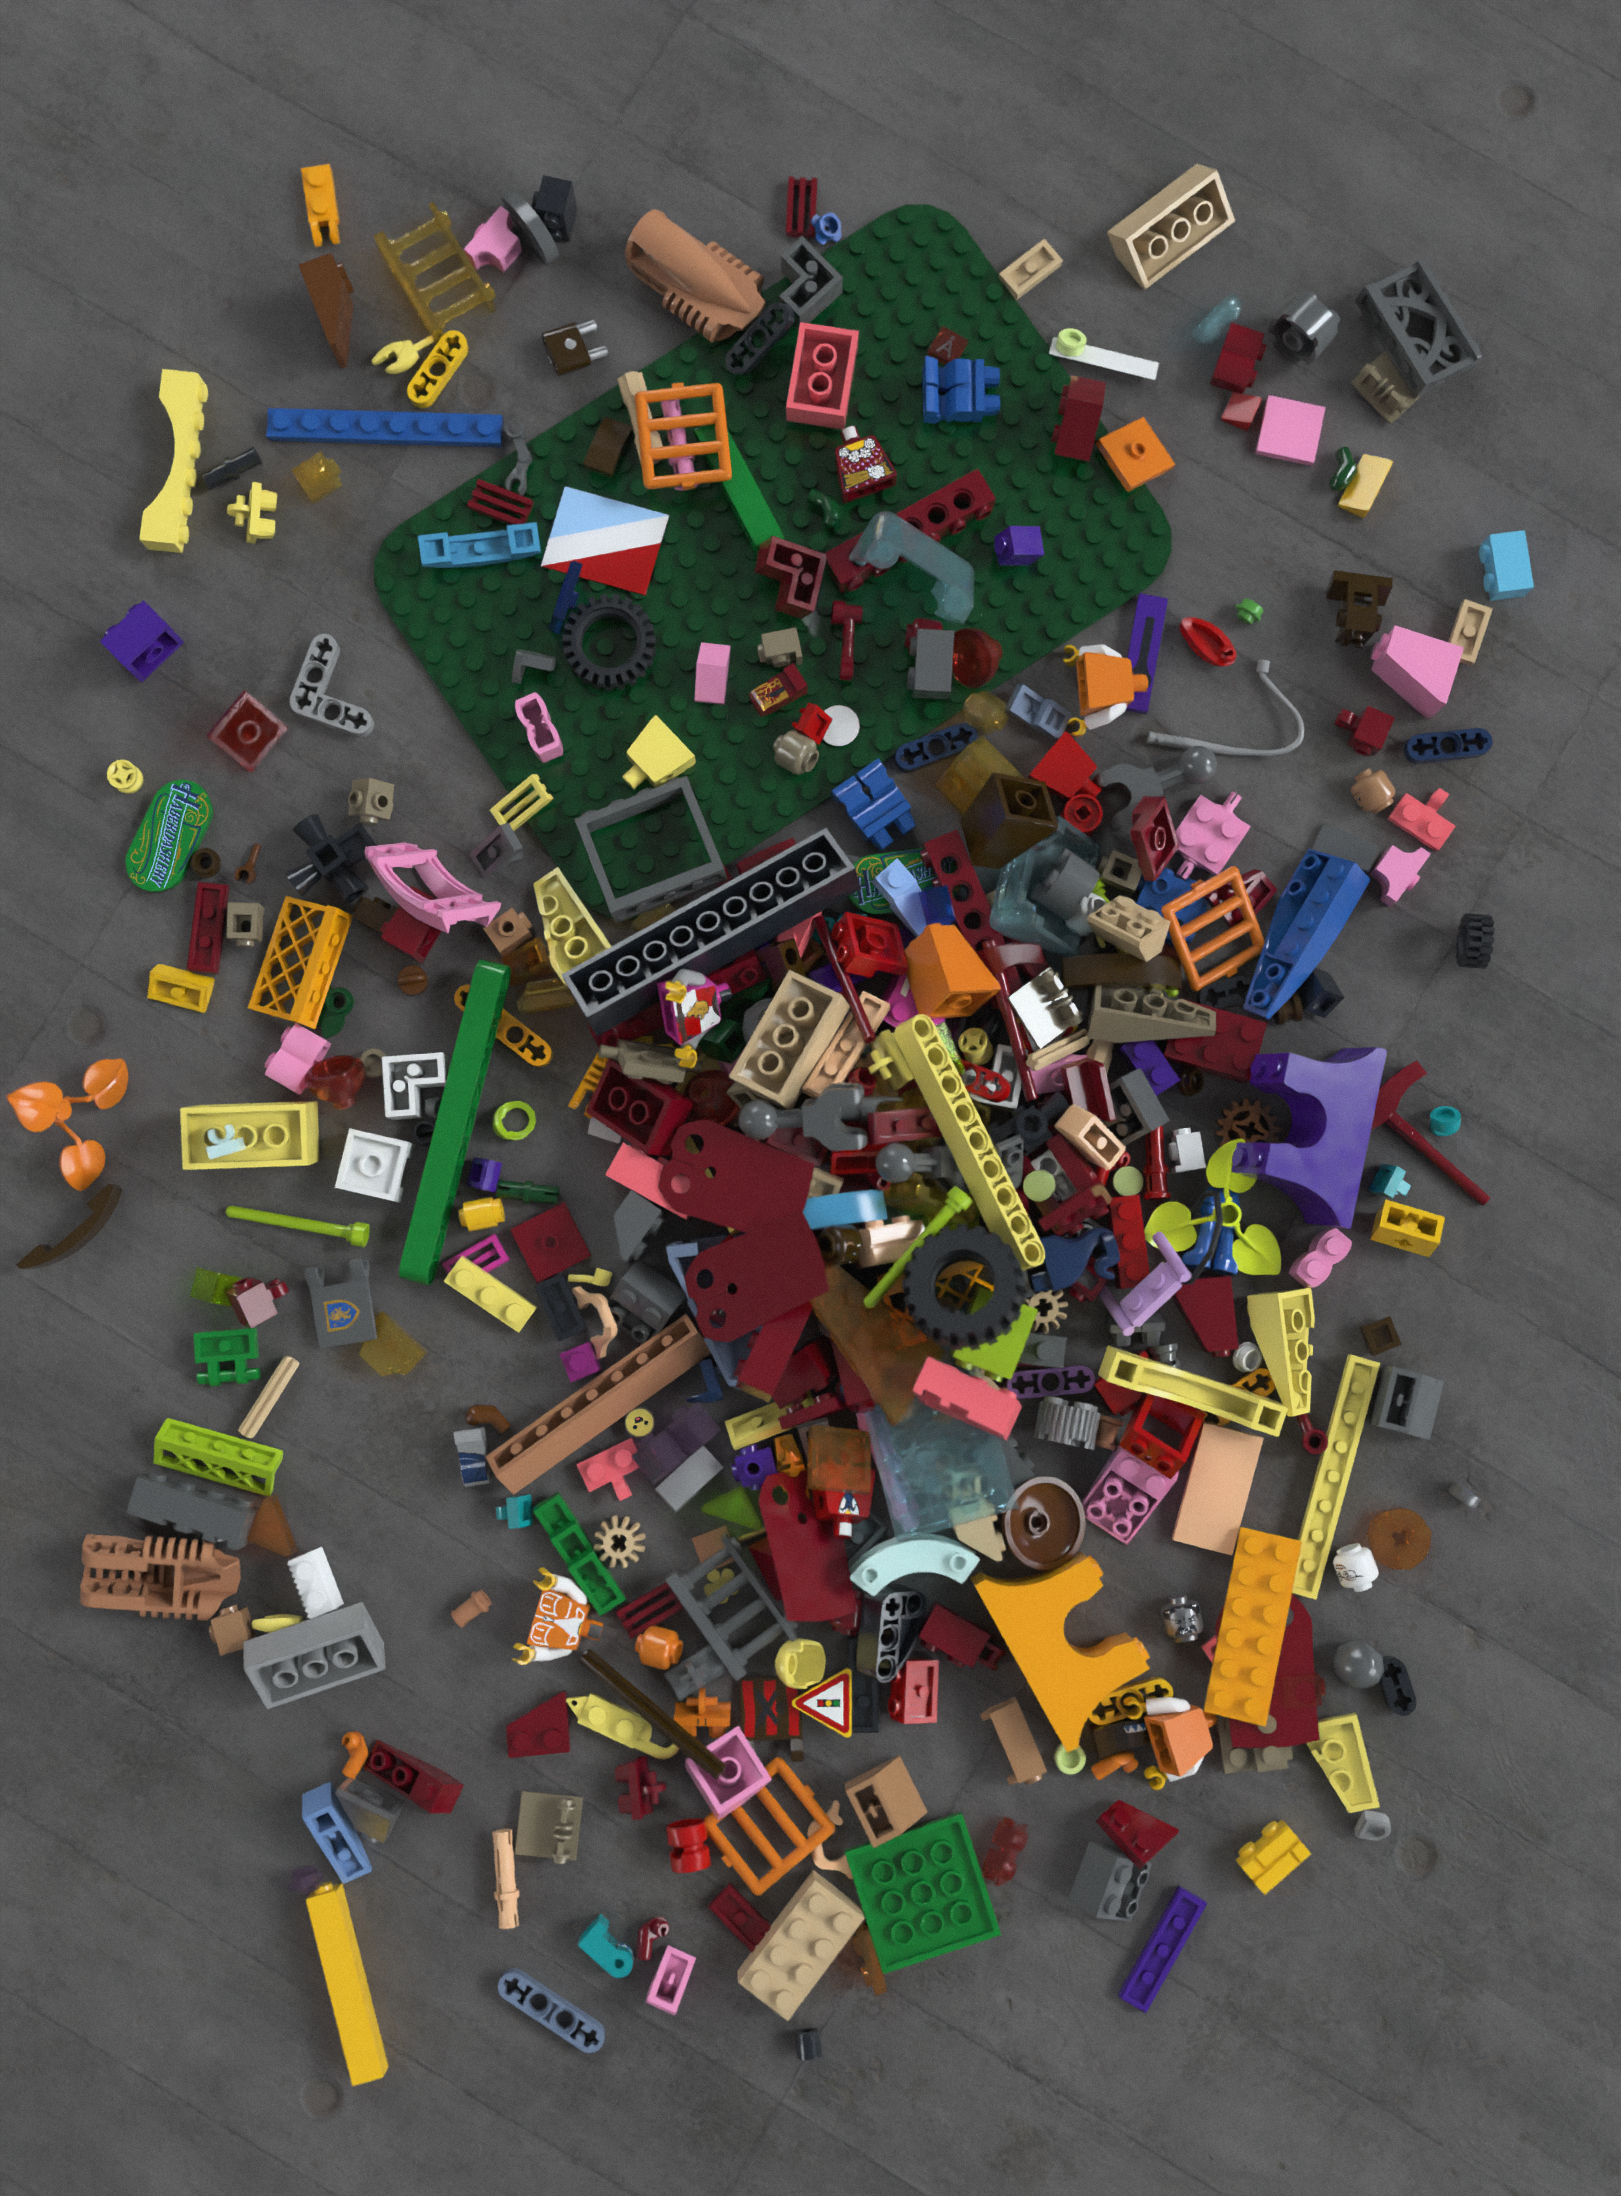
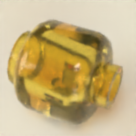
M988 691L971 694L963 706L962 712L965 714V722L983 735L992 734L996 730L1001 731L1008 720V716L1005 715L1006 703Z

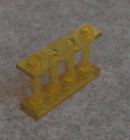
M432 202L428 204L433 217L432 220L397 240H394V238L388 240L383 231L375 234L373 238L386 264L428 333L433 338L434 343L437 344L444 334L442 329L446 327L445 323L482 302L486 304L492 314L496 311L493 299L497 297L488 281L483 284L450 230V227L453 225L445 210L443 209L439 212L435 203ZM438 230L442 232L448 242L447 244L412 264L407 262L403 265L399 258L402 255L401 251ZM455 253L462 265L460 269L425 289L423 286L417 288L413 281L417 279L416 275ZM470 278L477 290L476 292L440 313L438 311H431L428 304L432 303V298Z

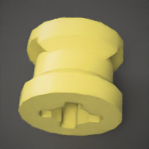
M117 760L108 767L107 779L120 792L131 794L138 791L142 786L143 774L131 762Z
M970 1028L964 1031L958 1040L965 1059L970 1063L978 1066L983 1065L993 1056V1046L985 1031L980 1028Z

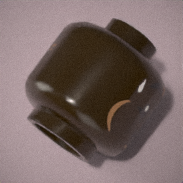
M838 1224L827 1226L820 1232L817 1239L822 1259L829 1265L837 1266L854 1263L860 1258L862 1253V1237L858 1229L853 1225Z

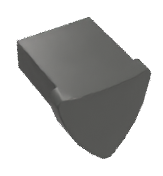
M523 649L516 650L512 682L521 684L526 666L548 671L554 670L557 657Z

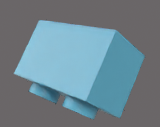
M1525 530L1490 534L1479 548V558L1481 563H1484L1486 572L1483 580L1484 589L1486 592H1489L1490 601L1526 596L1534 588Z

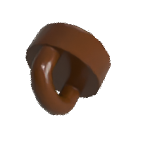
M409 965L400 971L397 983L404 993L410 996H417L427 989L429 978L422 968L416 965Z

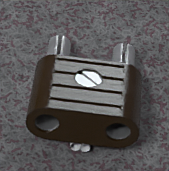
M594 320L579 325L573 322L541 333L549 360L558 376L590 366L591 361L608 356L606 346L588 351L581 335L597 330Z

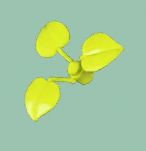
M1236 1139L1221 1146L1211 1156L1206 1167V1177L1212 1187L1224 1188L1225 1202L1221 1203L1222 1226H1233L1236 1235L1239 1237V1239L1233 1242L1232 1247L1233 1258L1238 1264V1270L1250 1275H1278L1281 1271V1253L1275 1236L1268 1228L1259 1224L1248 1226L1243 1234L1239 1223L1242 1216L1241 1209L1232 1202V1197L1229 1194V1190L1235 1193H1243L1249 1190L1257 1180L1231 1172L1233 1165L1232 1155L1237 1143L1245 1142L1244 1139ZM1179 1202L1163 1203L1153 1211L1144 1228L1145 1240L1158 1248L1153 1241V1235L1156 1232H1162L1176 1252L1186 1250L1197 1240V1233L1193 1225L1212 1221L1217 1222L1215 1208L1211 1216L1191 1220L1190 1210L1185 1205Z

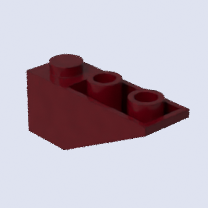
M381 1740L376 1741L364 1766L365 1770L429 1813H451L464 1787V1784L443 1770Z

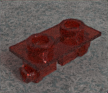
M1004 1816L1003 1821H999L992 1843L1001 1846L1002 1849L999 1852L989 1848L982 1867L984 1878L994 1881L995 1877H997L996 1886L1007 1884V1881L1010 1882L1013 1879L1017 1870V1864L1014 1863L1018 1851L1022 1852L1028 1839V1834L1025 1833L1028 1824H1020L1015 1827L1016 1821Z

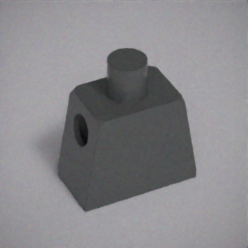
M1030 1332L1018 1363L1063 1368L1067 1336Z

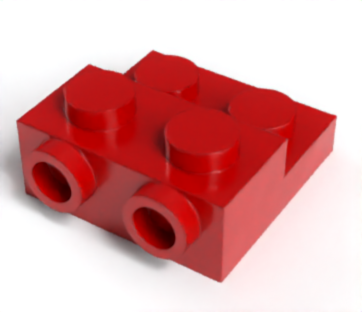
M845 912L839 922L834 924L831 937L833 940L838 941L839 948L836 959L838 962L843 963L844 972L871 978L876 970L901 976L908 970L909 966L898 924Z

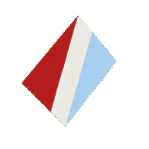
M565 486L541 566L646 595L669 515Z

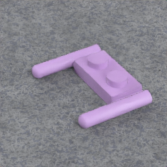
M1156 1232L1153 1235V1241L1166 1258V1263L1161 1262L1119 1304L1106 1285L1098 1294L1125 1336L1133 1334L1136 1326L1140 1327L1182 1287V1282H1186L1191 1278V1273L1162 1232Z

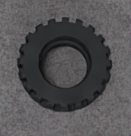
M957 1224V1229L949 1230L948 1226L939 1229L941 1234L935 1237L931 1234L923 1239L925 1244L921 1248L916 1246L911 1252L913 1257L911 1262H906L904 1268L906 1276L902 1280L906 1307L921 1332L927 1337L930 1336L935 1343L943 1347L946 1344L950 1345L953 1350L962 1351L963 1347H970L971 1350L980 1349V1345L987 1342L990 1346L998 1342L997 1337L1001 1334L1006 1336L1012 1330L1011 1324L1013 1321H1018L1021 1315L1020 1309L1025 1303L1026 1295L1024 1291L1025 1281L1019 1260L1009 1244L1003 1243L1002 1238L994 1232L991 1234L986 1233L983 1227L975 1226L974 1229H968L967 1224ZM972 1261L985 1266L992 1275L994 1282L993 1295L983 1308L974 1313L966 1315L949 1313L940 1306L936 1299L935 1283L937 1278L948 1266L954 1263Z

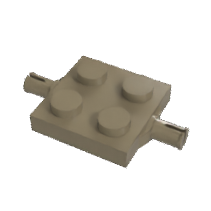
M618 1039L616 1047L601 1044L598 1053L599 1058L615 1059L617 1062H620L623 1073L634 1079L649 1077L655 1078L664 1084H672L673 1082L683 1083L686 1071L698 1074L702 1071V1061H697L693 1068L680 1067L679 1062L681 1059L675 1056L677 1048Z

